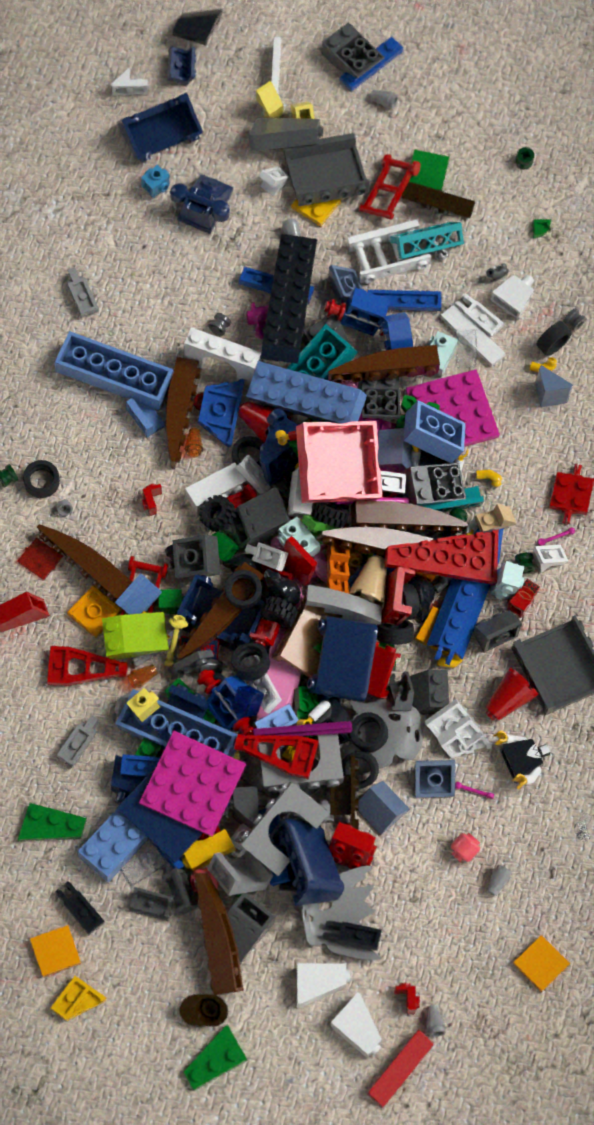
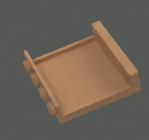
M305 592L297 608L298 614L292 627L286 629L272 658L277 662L285 661L310 678L313 674H317L320 653L313 647L323 640L324 635H321L317 629L321 615L342 618V615L326 613L323 607L306 605L307 592Z

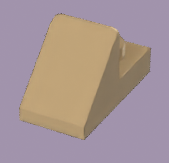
M496 504L493 510L475 516L479 530L483 533L516 525V520L510 507L502 504Z

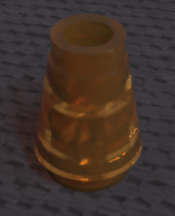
M191 428L188 433L184 449L190 457H198L203 451L201 434L198 428Z
M152 664L132 670L127 675V678L134 689L137 687L141 688L158 675V672Z

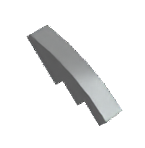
M308 585L306 605L323 607L324 612L340 614L342 619L381 624L382 606L345 592Z

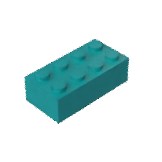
M325 324L301 351L298 364L291 363L287 369L327 380L328 371L351 361L358 352Z

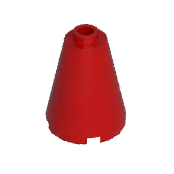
M251 401L243 403L239 408V417L265 443L269 432L268 426L270 425L267 422V417L274 409Z
M510 667L485 706L487 710L485 714L492 721L495 719L500 721L539 694L534 687L530 688L529 682L521 674Z

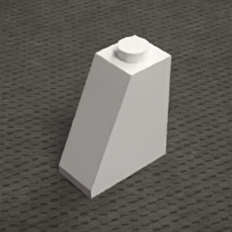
M297 963V1008H302L345 989L346 982H350V970H346V964Z
M357 992L334 1018L330 1027L368 1059L370 1055L375 1056L382 1048L380 1046L382 1039L361 994Z

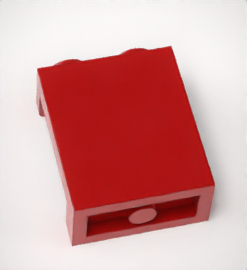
M400 566L386 577V597L381 614V623L398 626L411 615L412 607L401 604L403 584H406L413 578L416 571L410 570L406 566Z
M376 641L368 694L384 699L388 697L389 691L386 690L396 658L401 657V654L396 652V648L387 645L385 648L380 647L379 642Z

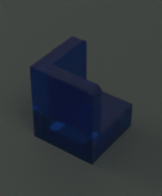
M250 685L238 687L231 708L245 717L255 716L259 712L264 693Z

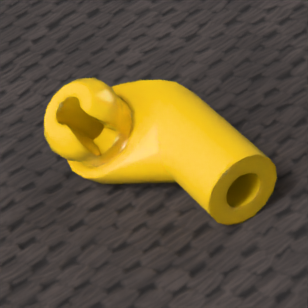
M549 357L547 362L543 364L532 361L529 370L538 373L542 365L553 371L557 367V360Z
M491 469L476 470V480L489 479L492 480L491 484L493 487L501 486L502 477L500 474Z
M454 654L450 665L445 664L446 657H440L437 661V666L455 668L463 660Z

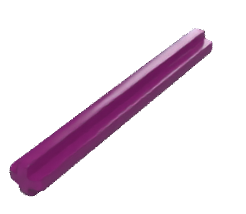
M345 721L256 728L253 731V735L305 737L352 732V723Z

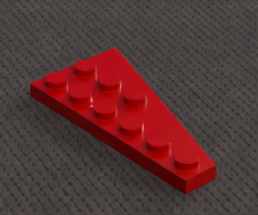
M499 529L485 533L477 532L472 535L464 534L438 538L432 541L424 540L413 544L391 545L385 551V567L397 568L406 566L410 570L420 573L495 585L497 583Z

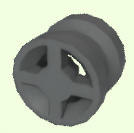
M574 308L565 316L563 321L569 324L573 331H577L587 318L584 315H580L579 310Z
M216 313L214 320L209 323L208 327L215 334L223 336L226 333V328L231 325V320L222 313Z

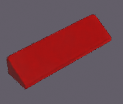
M418 1030L369 1090L367 1095L384 1108L434 1046V1043L422 1031Z

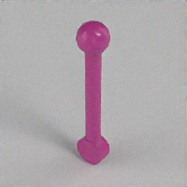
M570 527L567 531L547 539L540 538L538 545L544 546L545 543L562 536L573 535L575 529Z
M460 782L455 783L456 789L461 788L470 792L486 796L489 799L494 798L493 793L483 792L462 785Z

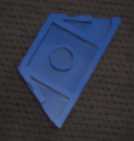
M239 379L231 383L223 382L219 385H209L204 388L197 423L229 448L232 446L245 379Z

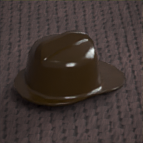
M213 994L189 995L181 1002L179 1009L183 1021L192 1026H219L225 1022L229 1012L226 1002L221 997Z

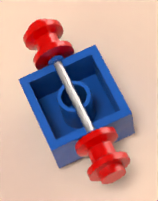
M355 287L346 303L338 305L335 304V299H331L330 302H326L323 311L326 312L327 317L331 314L335 315L343 326L374 336L377 330L380 329L379 335L383 336L381 324L384 323L383 317L387 314L390 300Z
M206 669L198 675L197 683L199 685L204 684L206 687L204 692L207 695L211 694L206 701L209 704L208 709L224 729L231 732L240 731L245 736L253 735V731L257 727H251L249 721L261 705L251 688L236 675L225 678L221 682V680L213 678L215 674L213 670L208 671Z

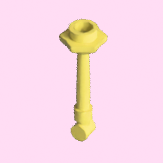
M175 615L169 619V622L175 629L164 664L168 667H172L174 663L173 659L175 657L179 629L188 626L185 617L181 615Z

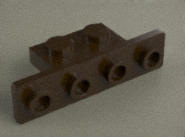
M408 182L401 196L402 199L421 204V208L431 210L432 207L438 209V213L444 215L452 213L469 219L475 206V201L412 182Z
M350 755V775H343V783H339V786L330 787V815H350V825L359 830V820L355 819V811H359V800L355 799V791H359V780L355 779V771H359V760L355 759V755Z

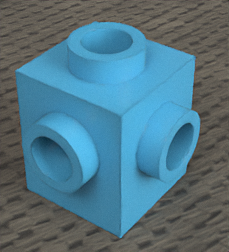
M156 165L154 168H149L141 177V186L154 198L169 188L170 175L167 170L161 169Z

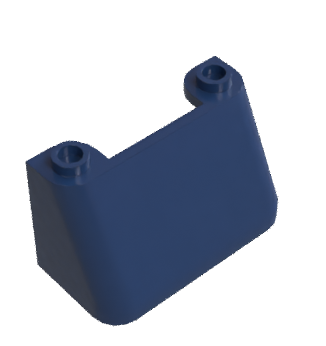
M187 92L117 122L136 161L140 160L141 163L150 160V155L186 140H189L190 143L200 139L199 135L204 133Z
M195 574L177 612V615L185 617L188 626L182 628V630L189 633L194 628L197 629L200 626L201 617L205 612H210L213 600L216 597H220L223 593L222 590L213 587L211 578L206 575L200 576ZM260 598L253 607L243 609L236 619L216 638L219 640V645L234 651L245 643H253L249 635L257 631L259 622L263 618L261 617L260 610L265 601Z
M321 615L317 629L324 636L317 674H313L308 679V693L364 702L368 693L378 627L376 624Z
M291 818L282 819L270 834L273 844L279 843V847H285L296 876L293 886L297 887V894L292 896L295 906L338 900L344 891V883L339 876L325 838L324 829L320 825L316 829L305 821Z

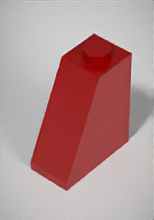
M26 591L1 604L0 632L49 617L44 599Z

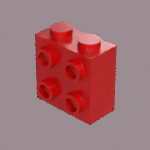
M339 822L329 846L334 862L350 869L371 866L377 846L374 845L376 837L368 832L355 829L349 824Z

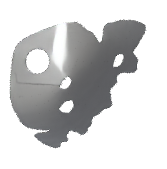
M368 693L366 700L369 703L349 702L353 706V710L358 713L354 716L353 720L362 713L372 712L378 714L387 725L388 739L381 749L370 753L376 758L379 769L392 764L395 754L407 760H412L417 756L423 742L420 713L415 707L412 706L411 711L392 710L390 701H387V698H379ZM388 714H398L401 716V719L393 721L389 719ZM375 722L363 724L359 729L361 734L358 737L362 739V742L375 740L380 733L379 725ZM407 726H410V733L406 731ZM416 729L419 731L418 742L415 740ZM355 744L344 745L341 748L344 754L347 755L355 751H362ZM356 758L359 760V771H355V774L371 772L370 765L365 759ZM349 764V766H348V773H349V775H350V764Z
M362 866L340 873L339 876L344 883V891L338 900L328 901L332 902V906L325 911L320 910V903L303 905V923L306 938L310 945L326 944L331 952L353 958L381 959L373 950L323 939V933L325 932L340 934V930L328 929L325 926L326 921L341 923L343 921L362 925L359 921L376 911L373 908H369L368 903L364 901L370 895L374 885L353 888L358 882L367 878L365 873L372 870V866ZM305 911L307 915V922L305 921ZM310 915L313 917V921H312V922H310V919H309V916H310Z

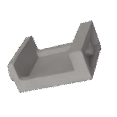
M248 851L245 857L226 860L221 852L214 853L207 868L228 895L266 890L273 876L271 871Z

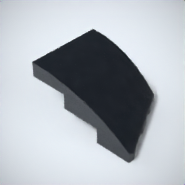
M223 9L183 13L173 29L172 36L206 46L215 26L219 23Z

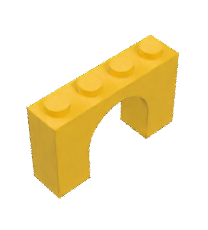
M226 829L214 834L213 837L210 836L204 840H197L184 854L185 857L182 858L186 869L191 868L192 872H194V870L209 865L214 853L221 852L223 856H226L236 850Z

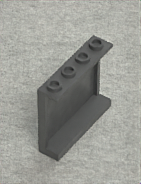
M355 133L323 138L319 140L318 144L284 148L285 162L299 206L370 193V180L366 178L359 157Z
M576 615L572 617L571 621L521 642L520 639L514 641L511 647L531 688L534 687L538 692L537 699L545 715L594 695L593 642L589 636H586L584 625L581 620L577 619Z

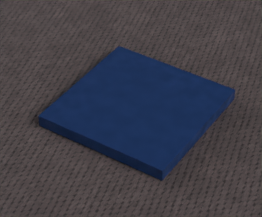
M155 767L117 807V810L176 863L203 833L139 803L156 769Z

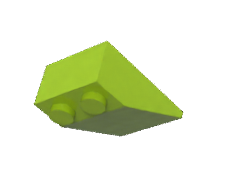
M164 612L102 618L106 656L110 659L120 660L169 650Z

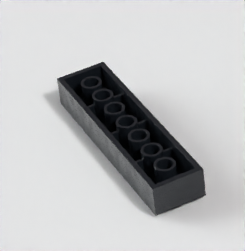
M281 234L262 343L261 359L295 364L299 362L316 254L317 239Z

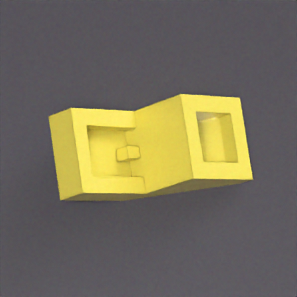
M271 81L256 90V100L264 108L265 118H279L283 115V104Z

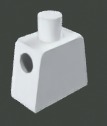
M527 274L522 280L515 275L511 276L492 292L491 301L519 320L533 297L534 289L530 286L534 283V279Z

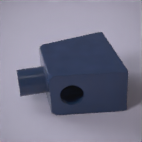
M116 755L111 780V791L117 793L114 802L120 805L146 777L121 775L122 757Z

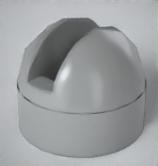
M63 499L57 503L59 515L67 516L72 513L73 508L69 500Z

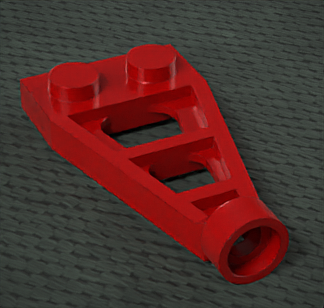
M50 646L48 685L70 686L114 677L127 678L128 662H120L73 647ZM73 658L84 661L86 663L85 671L81 674L71 675L68 672L69 661ZM91 662L105 664V671L103 673H90Z
M238 734L234 749L246 752L288 775L309 780L319 740L303 736H245ZM261 742L272 743L274 745L272 754L266 755L257 750L258 744ZM281 746H293L295 748L293 761L285 762L277 757L278 748Z

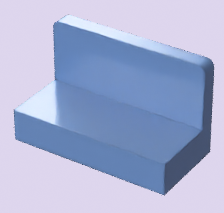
M133 398L126 401V410L147 438L165 427V423L154 408L135 402Z
M140 573L115 603L128 614H141L153 604L162 591Z

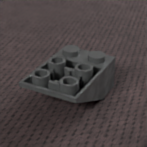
M349 22L322 42L321 54L332 65L356 78L361 77L384 59V56Z
M399 377L396 379L383 378L376 381L362 380L361 390L367 395L362 409V418L400 419Z
M459 463L415 466L399 472L400 474H406L405 493L403 495L404 498H409V504L426 506L466 499Z
M274 487L238 506L234 513L236 517L232 518L234 522L231 524L240 549H246L247 544L257 547L258 542L264 544L279 528L290 521L278 488Z
M242 893L227 912L238 949L240 965L273 926L276 918L275 915L247 893Z

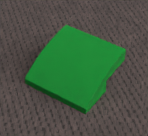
M415 149L411 164L414 161L420 162V171L417 176L412 175L409 182L442 191L450 157Z

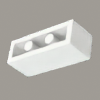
M236 463L185 488V496L196 514L202 511L200 507L205 506L203 502H208L209 497L213 499V495H222L227 498L244 490L246 479L236 469Z

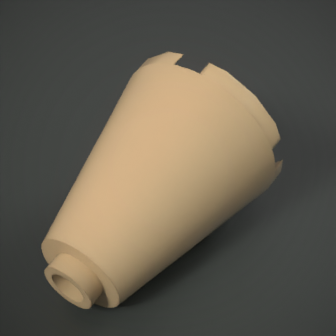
M378 555L370 557L349 590V594L382 606V609L385 605L387 567H385L383 557Z

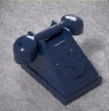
M200 174L189 191L184 184L178 183L173 185L170 189V199L175 203L183 202L181 212L178 215V221L211 234L217 221L225 222L229 219L230 207L227 202L233 192V187L203 174Z
M282 409L273 410L267 417V422L270 424L268 426L269 432L259 453L263 475L269 486H272L284 477L285 473L288 474L292 471L296 464L299 463L298 457L289 445L290 440H287L285 445H280L277 440L279 438H276L275 435L279 430L285 431L286 434L296 431V426H298L287 418V414Z

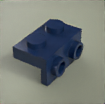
M173 46L168 49V81L187 86L195 79V62L197 59L195 47L191 46L188 51Z
M171 684L168 690L170 697L167 704L203 719L209 707L208 702L205 700L206 697L197 692L191 694L188 692V688L180 684L177 686Z

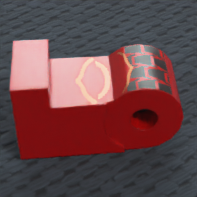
M526 579L522 588L510 600L507 609L522 618L540 590V586Z

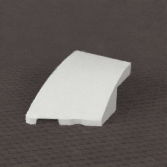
M457 699L425 720L426 726L437 737L441 747L451 758L461 756L462 754L474 753L476 749L484 747L490 749L492 747L481 729Z

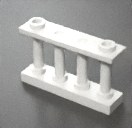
M418 220L347 237L348 252L355 251L357 253L363 270L359 274L360 284L364 282L371 283L376 279L414 269H424L430 265V254L416 255L415 258L408 260L399 259L397 244L390 242L391 235L419 229ZM387 242L392 244L398 261L389 265L381 248V244ZM374 247L380 267L370 269L363 250L364 248Z

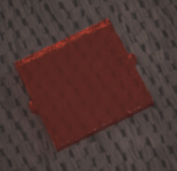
M36 537L30 546L25 548V552L18 559L17 563L42 580H45L52 570H56V565L63 558V555H59L53 548Z

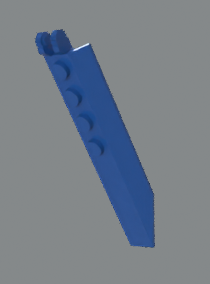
M478 527V529L475 531L474 534H476L477 532H480L479 527ZM504 528L499 529L498 533V564L500 559ZM452 578L427 643L428 646H437L438 648L434 657L435 660L438 661L440 659L442 650L449 652L445 660L447 665H450L454 654L463 660L491 584Z

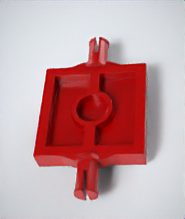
M577 463L574 464L573 474L557 472L550 509L560 510L564 513L563 524L566 523V518L567 525L570 524L571 515L588 514L594 478L580 475L581 464L579 466Z

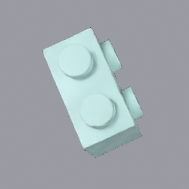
M439 331L435 337L432 336L428 345H437L440 368L438 374L434 375L442 378L457 348L458 340Z
M297 516L279 528L278 540L282 546L292 536L312 557L320 552V543L316 541V538Z
M506 561L497 570V583L491 586L490 594L503 600L509 599L513 594H516L517 590L522 588L524 583V577H522L524 566Z

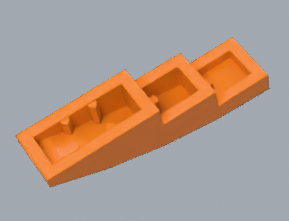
M334 544L327 545V586L329 589L349 594L348 579L350 574L348 562L350 551Z

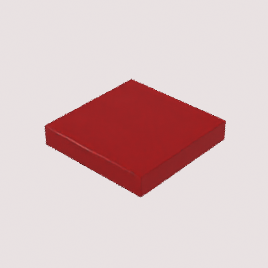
M291 536L286 540L282 550L289 553L285 566L306 586L309 584L318 563Z

